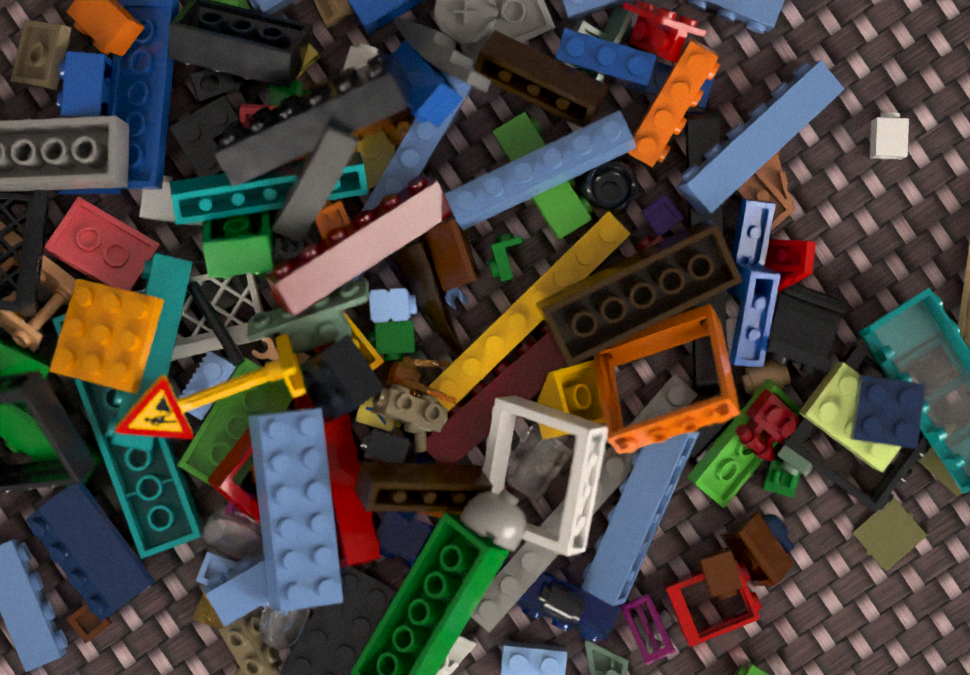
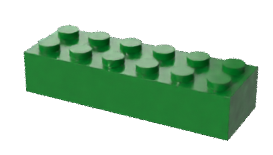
M444 512L353 667L351 674L436 675L510 550L493 542L494 539L489 536H482L461 521L460 516L462 514Z

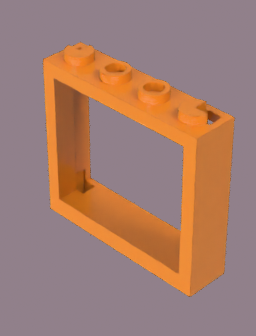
M711 304L670 317L593 355L604 424L608 427L606 437L618 454L633 452L640 447L664 442L670 437L682 433H691L701 427L713 423H721L731 417L740 415L721 320ZM710 335L722 395L624 428L614 367Z

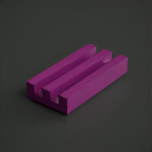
M649 593L620 606L645 664L649 665L656 659L660 660L665 655L676 652ZM644 603L647 604L665 645L664 648H660L642 607ZM633 608H636L654 649V652L651 654L648 652L630 611Z

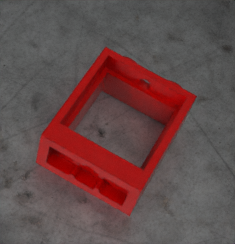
M249 426L208 478L207 482L245 516L260 523L258 497L254 500L231 480L253 453Z
M734 558L743 585L738 591L746 611L699 630H696L680 589L704 580L702 571H696L664 584L689 647L760 620L758 610H761L762 606L756 592L750 593L746 581L750 580V575L744 562L738 563L737 559Z

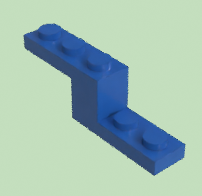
M564 28L556 55V60L562 63L615 78L614 84L654 96L672 68L670 65L656 62L657 55ZM707 78L705 79L700 88L704 93L695 108L705 109L713 79L711 81Z
M741 199L731 256L743 282L725 290L740 299L729 360L734 365L764 366L781 275L764 266L776 205L771 201Z

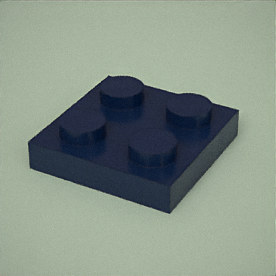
M859 375L850 439L917 449L926 384Z

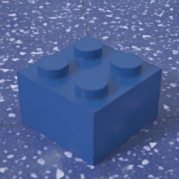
M66 51V58L61 60L59 69L60 78L64 79L63 91H59L57 96V110L61 111L62 117L107 116L113 61L105 54Z

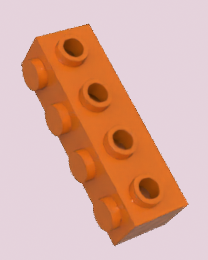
M691 37L688 39L677 63L675 62L634 130L632 136L636 148L627 152L628 154L652 168L656 161L663 162L671 148L667 144L673 133L677 136L680 134L687 122V119L683 117L689 106L692 108L696 107L704 93L700 90L706 78L711 81L720 67V64L716 62L719 58L717 52Z

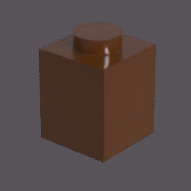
M726 547L697 557L708 592L712 597L718 596L719 600L730 598L737 594L736 589L743 587L729 548Z

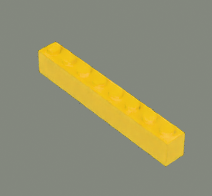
M608 211L427 388L430 394L438 399L437 401L447 408L449 412L543 320L536 305L537 302L584 280L631 233Z

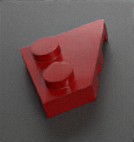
M769 239L764 266L781 274L777 293L813 273L816 242Z

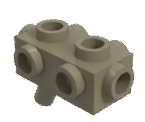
M392 384L391 389L384 388L372 398L374 405L371 412L405 424L404 431L413 433L414 452L427 451L426 432L440 433L441 428L447 421V408L436 404L438 399L424 394H419L418 398L409 394L410 389Z
M253 611L225 627L223 625L218 630L233 654L237 665L240 666L234 675L280 674L278 667L283 662L279 657V648L269 640L263 629L262 619L255 615Z

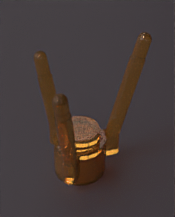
M404 356L402 362L395 361L392 364L388 374L389 385L396 384L410 389L409 394L417 398L421 394L416 391L419 390L452 404L457 403L456 398L418 383L420 371H417L415 366L449 367V361L420 360Z

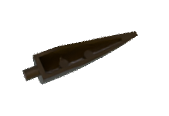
M418 236L393 252L392 256L411 293L416 295V301L427 319L459 357L463 351L445 300V292L442 290L425 238Z

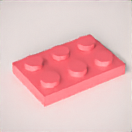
M79 196L44 246L45 252L96 282L132 291L141 278L145 260L151 261L154 253H157L160 249L158 242Z

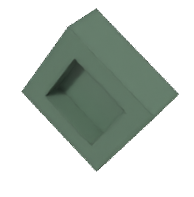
M786 445L778 453L779 458L783 460L780 466L795 477L799 472L807 477L813 469V465Z

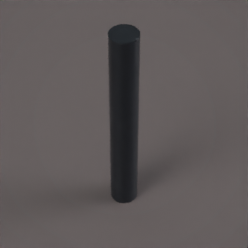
M198 281L189 283L187 289L234 367L239 366L245 361V358Z

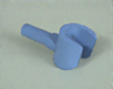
M459 288L448 290L445 295L446 302L455 310V299L460 296V300L465 306L469 303L468 296Z

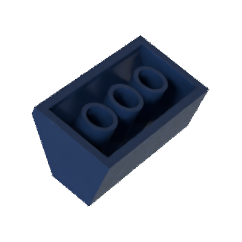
M82 481L80 484H75V486L69 485L26 519L33 534L40 538L49 550L52 560L60 565L68 576L72 587L79 591L87 602L89 610L100 621H103L155 582Z

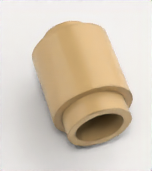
M773 360L764 362L763 367L745 368L746 375L741 376L746 394L752 393V395L763 385L767 378L781 390L784 389V385L791 383L786 365Z

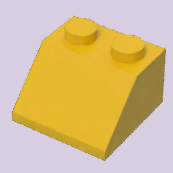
M594 360L549 372L537 403L598 424H603L604 418ZM538 423L542 440L570 434Z

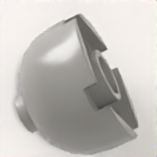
M502 490L500 494L490 491L480 493L471 499L460 516L461 521L482 536H489L494 539L493 542L512 551H515L526 530L524 512L516 505L519 499L505 490Z

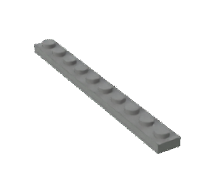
M674 374L629 426L655 418V416H661L688 407L698 394ZM611 445L603 454L592 515L633 470L632 460L637 450L618 454ZM566 497L540 525V528L558 535L560 534ZM526 541L492 580L471 617L490 633L559 553Z

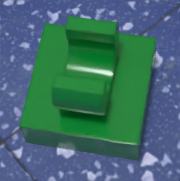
M774 459L769 461L762 489L794 498L801 473L799 472L795 477L780 466L783 462Z

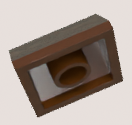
M456 219L447 221L423 233L443 292L482 280L465 230L460 227Z
M758 512L719 535L731 550L738 563L744 562L754 586L778 584L794 564Z

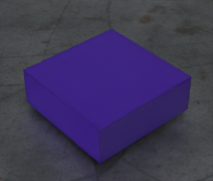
M666 193L640 212L657 236H662L684 219Z

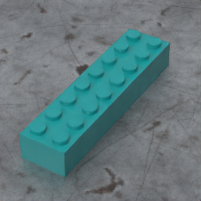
M66 314L52 319L58 337H60ZM74 378L140 558H146L205 535V529L183 470L177 466L179 459L171 438L154 436L150 452L111 444L112 437L106 436L110 417H117L119 405L113 404L116 389Z

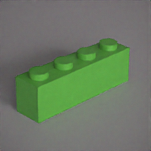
M526 112L505 123L492 133L510 163L548 145L544 143L539 135L543 132V129L534 115L529 118ZM573 178L532 197V200L558 241L592 220L589 214L593 210L584 196L578 198L572 188L576 186Z

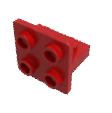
M637 0L636 5L624 2L622 7L638 14L629 44L669 61L677 63L688 32L705 37L707 32L696 27L697 20L683 15L676 19L678 13L662 7L657 8L655 12L654 5L641 0Z

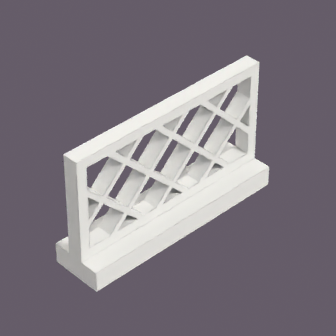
M246 273L248 285L243 294L228 286L232 277L226 278L224 282L217 279L219 277L209 278L208 274L189 278L188 284L198 281L199 285L202 286L204 281L211 280L220 286V289L210 303L215 310L228 317L224 326L236 345L272 337L268 335L250 341L247 337L248 323L235 317L243 302L254 307L255 315L263 312L255 275ZM225 290L240 298L231 314L216 305ZM249 292L251 293L252 301L247 298ZM191 294L182 308L180 321L184 316L198 326L191 337L185 338L177 333L176 338L178 340H175L171 361L223 349L211 327L205 324V317L203 316L200 321L186 312L193 301ZM232 320L239 324L236 326L229 327ZM202 328L208 331L207 333L199 334Z

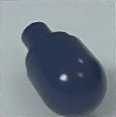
M774 514L761 516L786 553H789L795 545L787 537L789 534L787 526Z

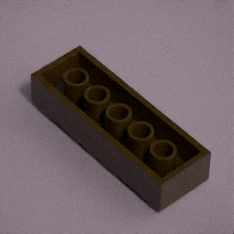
M706 219L537 302L536 305L562 360L570 367L743 281L718 225Z

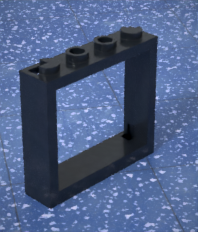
M853 343L840 361L854 371L864 361L887 378L870 350L861 343ZM937 401L929 406L930 411L938 424L945 429V424L949 420L947 416L952 410L940 401ZM802 415L799 417L801 421L796 426L793 434L781 444L783 446L786 445L809 461L815 470L869 510L876 513L879 509L883 510L886 504L892 501L894 495L891 492L898 483L902 485L912 473L911 465L916 458L922 459L931 447V444L920 429L917 449L905 447L870 496H868L800 446L815 426Z
M40 370L0 376V404L23 401L59 458L57 460L6 465L0 455V492L7 493L24 489L29 491L34 488H54L62 485L75 486V484H80L83 479H87L88 473L96 465V461Z

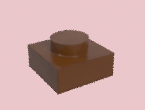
M87 603L66 619L85 644L113 623L109 617L100 621L89 610Z

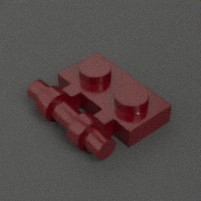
M764 388L745 412L751 419L746 425H739L735 433L740 443L747 448H751L752 453L756 457L772 461L776 455L772 444L775 441L783 444L793 434L801 419L773 393Z

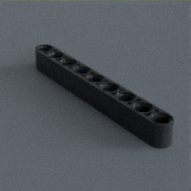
M693 111L685 113V118L687 119L685 124L686 170L694 164L699 166L706 160L704 154L715 144H720L718 111ZM687 201L688 228L709 219L718 225L723 236L722 204L711 214L700 216ZM724 290L692 306L691 310L711 304L721 320L727 348ZM710 335L693 340V382L695 392L721 391Z

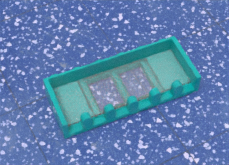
M927 288L910 297L858 333L888 379L926 384L920 429L960 491L967 493L970 492V347L966 345L960 336L961 332L958 325L952 319H949L945 313L940 297L932 292L930 288Z

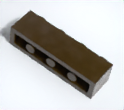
M496 30L493 31L480 49L473 70L491 80L492 84L581 128L591 124L602 105L609 85Z
M361 462L354 491L366 511L463 513V510L472 498L480 493L491 492L493 485L479 465Z

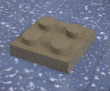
M25 20L10 81L21 85L57 90L58 82L61 79L59 73L60 62L64 59L70 44L71 28L61 24Z

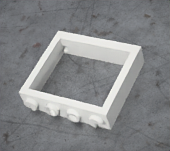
M515 395L495 398L491 414L490 433L486 441L485 462L482 468L493 485L491 491L493 493L500 494L504 488L516 415L577 436L560 534L558 535L526 523V530L522 539L565 556L585 552L608 427Z

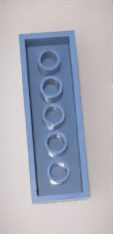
M303 408L248 415L270 609L278 612H287L342 603L343 596L322 408Z

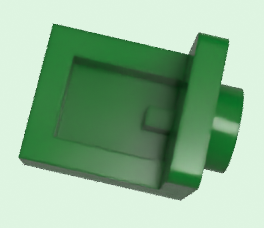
M509 233L495 238L496 244L491 245L494 258L488 259L493 278L499 276L501 282L514 278L506 248L523 244L522 237L515 238L514 233Z

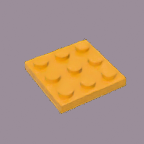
M76 279L49 371L137 394L164 300Z

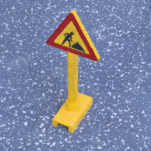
M288 333L275 337L279 359L266 363L263 368L182 398H176L166 376L161 375L115 426V432L117 434L192 439L194 434L184 414L186 411L270 380L274 382L284 378L293 398L306 393L297 354L292 352Z

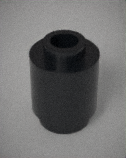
M554 581L550 586L546 584L543 586L537 602L541 604L540 611L567 624L569 622L577 624L587 604L586 600L581 599V594Z

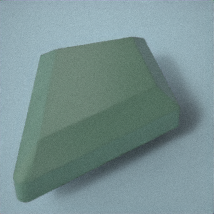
M589 640L584 641L590 675H627L628 659Z

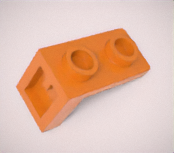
M332 200L325 202L314 221L322 241L327 238V234L337 227H345L351 223L342 201L332 202Z

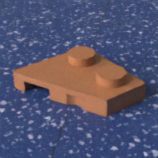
M780 151L772 156L735 191L740 199L764 200L776 204L771 230L795 210L792 196L787 189L788 181L785 171H782L778 154Z

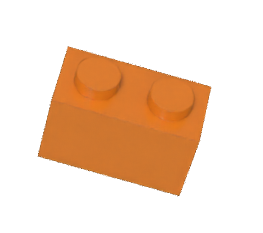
M75 0L66 11L75 20L73 26L84 35H90L94 39L92 44L106 55L112 52L123 57L145 28L117 0Z

